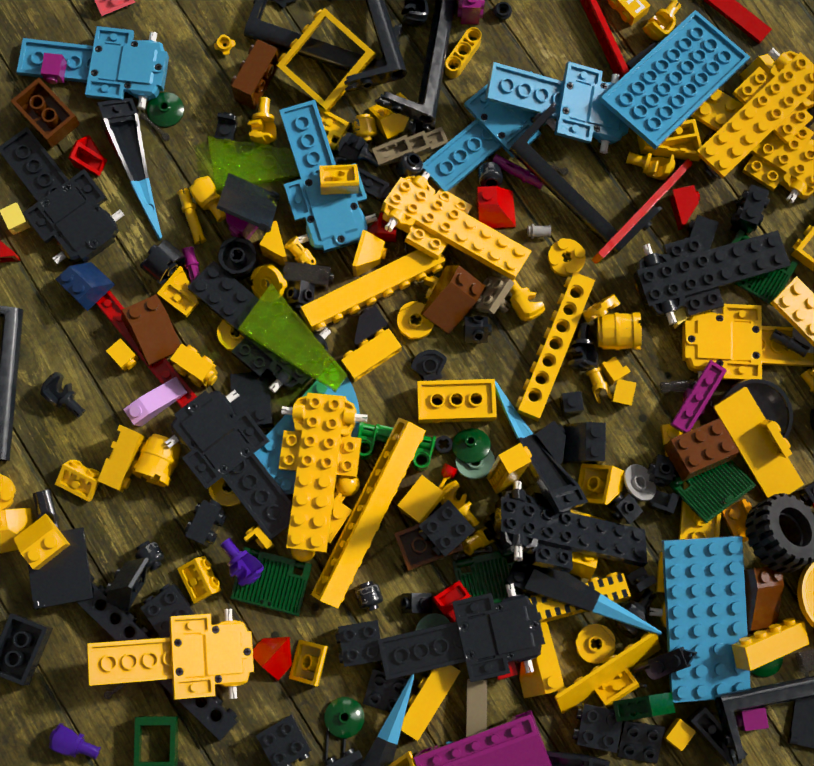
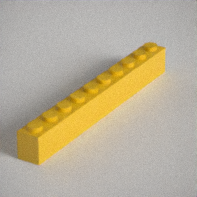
M398 418L311 593L319 601L337 609L343 602L345 594L352 584L358 568L362 564V559L370 548L371 541L378 531L380 523L387 513L402 479L406 475V470L414 459L415 452L422 442L426 430L407 420Z

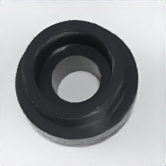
M500 2L494 7V15L500 20H506L512 14V8L507 2Z

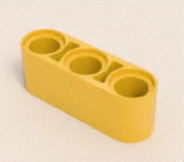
M469 28L446 59L445 74L448 78H457L478 50L482 37L481 31L478 28ZM470 37H474V38H476L477 40L472 41V40H470L469 38H470ZM464 51L467 54L461 55L459 52ZM454 65V66H456L457 68H456V69H451V68H449V66Z

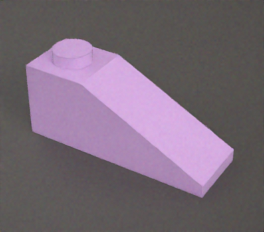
M174 377L139 397L123 410L133 425L143 426L185 395L187 391L178 378Z

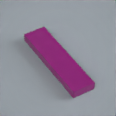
M712 360L708 362L670 426L683 434L692 429L727 371L725 368Z

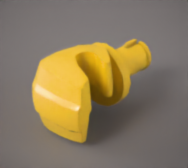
M672 0L666 9H659L656 16L651 17L642 28L650 39L662 41L671 33L676 24L674 15L681 8L680 3L676 6L677 0Z
M260 97L258 99V113L253 114L252 119L248 122L252 129L249 132V136L253 142L267 145L276 141L277 131L274 116L269 114L270 99Z
M629 152L626 163L642 167V173L649 177L666 180L675 168L673 154L670 158L651 157L652 152H648L646 156Z
M209 176L197 178L189 188L193 198L203 210H210L217 222L223 221L226 218V214L216 208L220 195L217 194L213 181Z
M514 280V285L510 289L512 294L510 302L520 320L531 321L543 314L545 306L542 302L528 301L535 299L536 293L530 292L528 287L521 288L517 281Z
M454 480L441 489L446 495L440 503L443 505L450 500L474 528L480 522L469 510V506L472 503L470 501L466 503V493L462 495L460 500L456 499V492L460 485Z

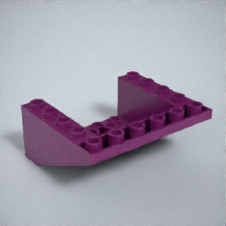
M531 710L513 716L509 722L439 748L435 745L418 751L414 756L416 766H552Z

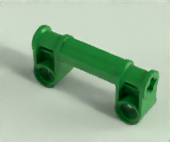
M360 422L357 437L362 439L361 446L366 445L370 450L368 453L360 452L359 458L362 460L369 459L373 454L375 441L386 443L393 427ZM436 436L423 437L412 461L415 470L423 472L428 469ZM423 457L427 463L425 465H418L416 459Z

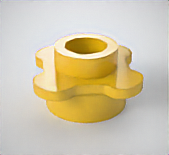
M221 35L217 39V43L214 44V49L220 50L223 55H229L231 48L235 47L236 43L228 36Z

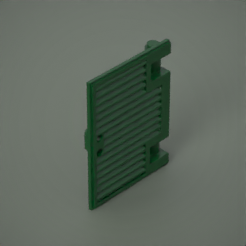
M739 229L731 243L749 239L750 237L745 235L743 230ZM792 260L790 261L791 266L787 270L781 269L734 284L771 305L772 300L785 287L798 263Z
M731 460L685 481H682L680 476H678L669 486L706 524L753 489L756 484ZM684 482L689 485L685 490L680 486Z
M244 547L243 551L247 550L249 554L258 558L264 566V570L259 579L250 585H239L236 576L230 599L299 616L312 564ZM294 568L302 569V576L293 574Z
M497 551L453 561L456 581L460 580L471 597L492 593L494 603H498L505 597H508L505 582L515 562L507 563L506 557L514 556V552L510 551L501 555ZM470 566L471 572L462 573L461 567ZM515 589L516 595L521 594L527 596L528 598H531V595L522 593Z

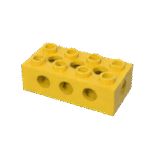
M495 379L417 381L418 423L496 420ZM477 397L481 403L474 404L471 402V398ZM438 398L442 401V404L434 405L432 400ZM453 398H459L461 400V404L455 405L452 403L451 400Z

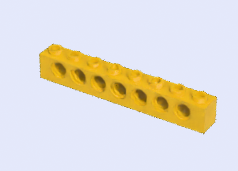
M576 272L573 273L572 277H567L564 285L567 288L565 294L561 293L557 304H560L558 311L554 310L550 321H553L552 327H547L543 338H546L545 344H540L536 355H539V359L537 362L533 361L529 372L533 374L530 380L526 379L522 388L526 390L524 396H519L515 407H518V414L539 421L594 285V279ZM576 291L579 294V298H573L570 292ZM569 308L572 310L573 314L566 315L563 309ZM563 325L566 331L559 332L556 326ZM556 342L559 345V349H552L549 343ZM549 359L552 362V366L546 367L542 360ZM542 376L545 379V383L539 384L535 378ZM531 393L536 394L538 401H531L528 395Z

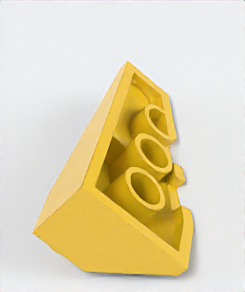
M547 622L541 623L545 644L541 646V654L531 660L534 671L526 673L524 662H521L519 680L524 698L549 694L565 688Z

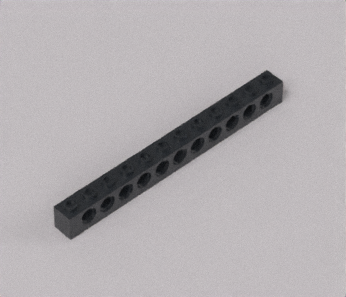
M90 573L93 599L77 601V603L116 641L153 639L150 636L152 632L144 625L139 626L136 623L137 618L130 611L126 613L123 609L106 603V608L103 611L99 610L98 603L101 600L106 601L107 599L106 588L101 584L98 586L94 582L95 577ZM118 613L121 620L115 625L112 622V617ZM129 627H133L135 630V635L132 638H128L126 635V630ZM172 679L158 680L173 695ZM216 694L215 696L206 697L207 704L205 707H200L197 704L198 698L177 699L219 740H222L239 722L236 719L238 715L231 708L226 709L222 705L223 700ZM214 710L221 712L222 717L219 721L212 719V712Z

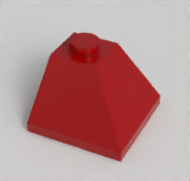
M498 186L477 187L478 221L492 229L516 228L513 191Z

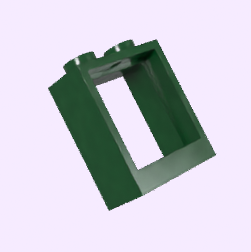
M672 692L613 701L617 722L676 713Z
M179 716L135 717L134 766H178ZM142 725H170V761H141Z

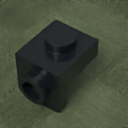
M403 593L400 601L402 614L432 613V593Z

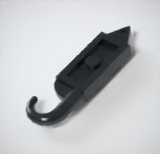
M342 156L334 158L335 163L347 160ZM357 167L365 193L379 201L386 199L391 192L389 183Z
M680 647L637 664L632 668L631 674L637 680V674L645 670L651 679H658L690 667V663L697 652ZM637 680V682L639 683V686H640V687H638V688H646V687H647L646 684H641V683Z

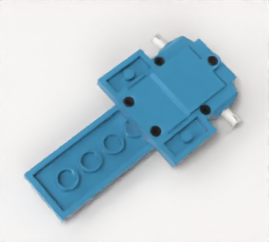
M97 26L93 46L23 38L17 73L23 76L43 78L41 68L44 53L62 54L67 62L64 80L87 83L85 91L87 98L123 100L124 93L127 92V94L139 100L137 108L145 110L146 101L157 98L160 91L164 92L169 56L167 51L164 50L163 44L156 42V32H150L149 40L137 41L133 40V30Z
M496 62L491 64L485 100L536 114H543L554 102L556 104L554 107L556 111L550 118L557 119L555 135L584 143H590L592 137H594L601 143L600 153L606 154L608 153V145L620 141L622 136L628 133L629 129L621 119L600 102V98L619 81L620 75L612 74L611 82L601 81L603 71L567 62L563 81Z
M487 84L464 103V107L476 120L423 163L422 170L430 174L431 180L439 188L446 192L450 191L501 147L512 158H515L509 151V148L533 124L531 120L537 114L485 100ZM549 118L543 126L548 124L554 131L556 122L553 118ZM538 130L528 143L531 144L540 137L541 132Z
M312 100L279 110L301 178L300 180L284 184L294 220L305 219L307 224L306 234L299 236L298 241L300 243L309 241V244L314 249L323 250L324 253L359 243L362 230L367 231V224L377 221L375 213L364 216L358 206V202L367 200L359 171V193L321 195L319 166L336 165L316 101Z

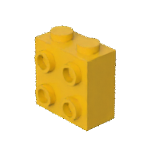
M181 344L170 358L174 364L172 367L183 377L188 375L191 382L199 388L201 386L205 388L209 385L212 386L218 378L216 376L218 374L215 369L216 365L207 356L201 357L197 353L198 351L188 344L186 347Z

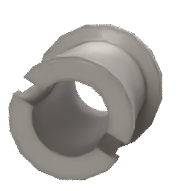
M531 224V226L527 227V237H531V239H534V237L550 238L551 227L550 225L534 226V224Z

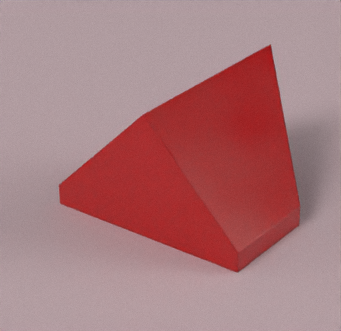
M90 135L77 140L68 157L75 168L85 169L86 172L96 176L101 175L107 159L103 157Z
M380 212L377 221L367 231L383 241L396 242L397 227H394L391 232L386 231L385 226L388 222L383 220V213Z
M459 580L432 599L450 622H456L452 602L470 598L471 595Z
M290 637L263 638L253 649V658L278 681L292 666Z

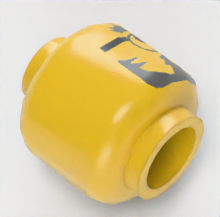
M370 114L355 116L356 119L352 121L353 134L362 137L366 142L372 141V137L377 135L375 118L371 117Z

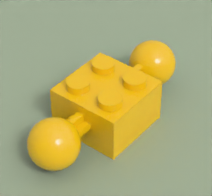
M338 476L336 478V492L334 493L328 538L330 545H332L353 511L342 504L346 497L353 496L358 492L360 488L358 477ZM291 549L293 558L299 562H307L315 555L313 551Z

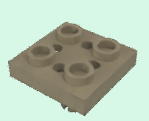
M488 276L482 283L485 285V288L472 309L490 314H495L497 309H500L502 313H505L509 310L506 305L510 308L511 303L504 298L514 285V282L509 278Z

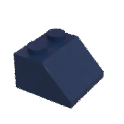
M92 262L69 266L55 279L87 311L115 285Z

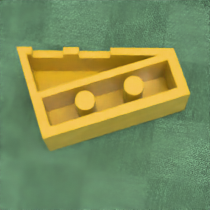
M696 119L686 120L656 150L637 135L641 154L648 155V152H652L654 156L670 158L673 154L674 158L689 159L692 161H699L701 159L696 154L697 150L702 146Z
M119 425L117 430L120 431L117 442H112L111 448L113 450L109 459L106 458L98 482L123 493L124 489H127L131 483L130 476L133 467L137 464L141 454L140 451L147 439L142 434Z

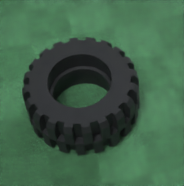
M785 493L770 496L752 507L745 522V527H747L745 531L746 537L749 538L748 544L753 548L754 555L761 559V563L768 565V568L774 571L777 570L780 573H791L814 562V515L811 512L812 509L805 505L801 499H796V496ZM781 528L785 531L788 539L782 533Z

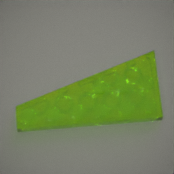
M208 136L216 191L223 190L228 173L253 184L300 177L292 150L289 148L272 147V145L245 141L237 142L225 138L224 140Z
M271 283L241 324L239 331L337 392L346 379L347 374L335 359L329 355L321 342L315 338L311 330L298 314L292 310L284 297L278 293L275 286Z

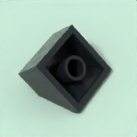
M581 422L564 425L566 439L563 463L602 465L605 462L606 423Z
M145 557L126 561L122 568L117 569L114 576L115 580L113 583L109 582L105 590L107 594L106 603L129 611L146 582L149 558Z

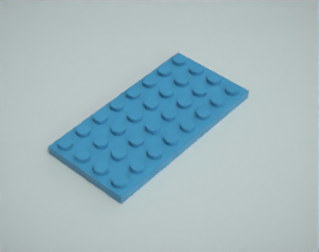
M695 10L600 98V102L656 150L749 60L750 56Z
M742 536L662 540L668 652L680 647L697 652L690 663V667L669 674L670 692H672L673 702L715 700L717 694L751 688L750 671L736 668L731 646L739 642L740 638L748 637Z

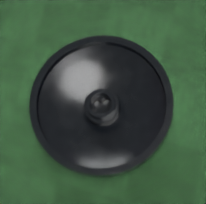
M746 379L734 384L723 394L719 402L741 388L747 387L765 419L777 422L781 428L780 433L782 437L787 439L793 424V410L787 395L780 387L762 379Z

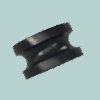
M444 435L438 437L435 442L436 450L441 454L448 453L452 449V440ZM439 441H448L447 446L449 447L447 449L445 447L443 449L439 448Z

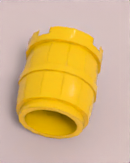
M615 312L614 314H605L599 318L597 317L598 347L616 351L630 348L641 350L642 327L639 323V320H641L640 312H632L631 314Z
M152 434L141 449V454L137 464L133 467L132 474L140 479L141 477L147 479L146 482L168 487L171 481L170 477L178 465L181 445L177 442L169 448L167 446L169 444L165 443L169 439L168 437Z

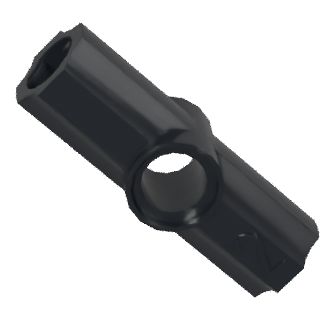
M51 490L33 493L38 515L37 520L44 514L50 515L53 523L60 530L59 516L55 511Z

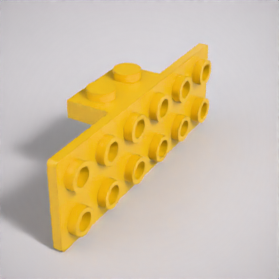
M747 387L741 388L713 407L766 498L779 493L791 494L804 485L788 456L792 455L789 449L791 448L790 443L786 438L782 437L780 433L781 428L777 422L765 419Z
M652 632L644 634L638 642L629 644L618 655H612L606 663L594 667L586 676L577 678L574 684L568 688L560 689L557 695H555L560 712L564 714L594 693L597 694L604 706L608 708L613 704V701L620 700L640 687L629 670L661 649L658 635Z

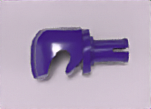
M231 538L226 539L220 544V547L223 548L230 558V562L227 564L230 567V576L236 575L239 585H250L259 579L264 566L256 557L249 554L247 550L239 551Z
M59 723L50 733L49 748L61 755L75 758L77 754L81 753L96 760L101 750V747L85 742L84 734L80 733L78 736L73 730L63 726L64 723Z

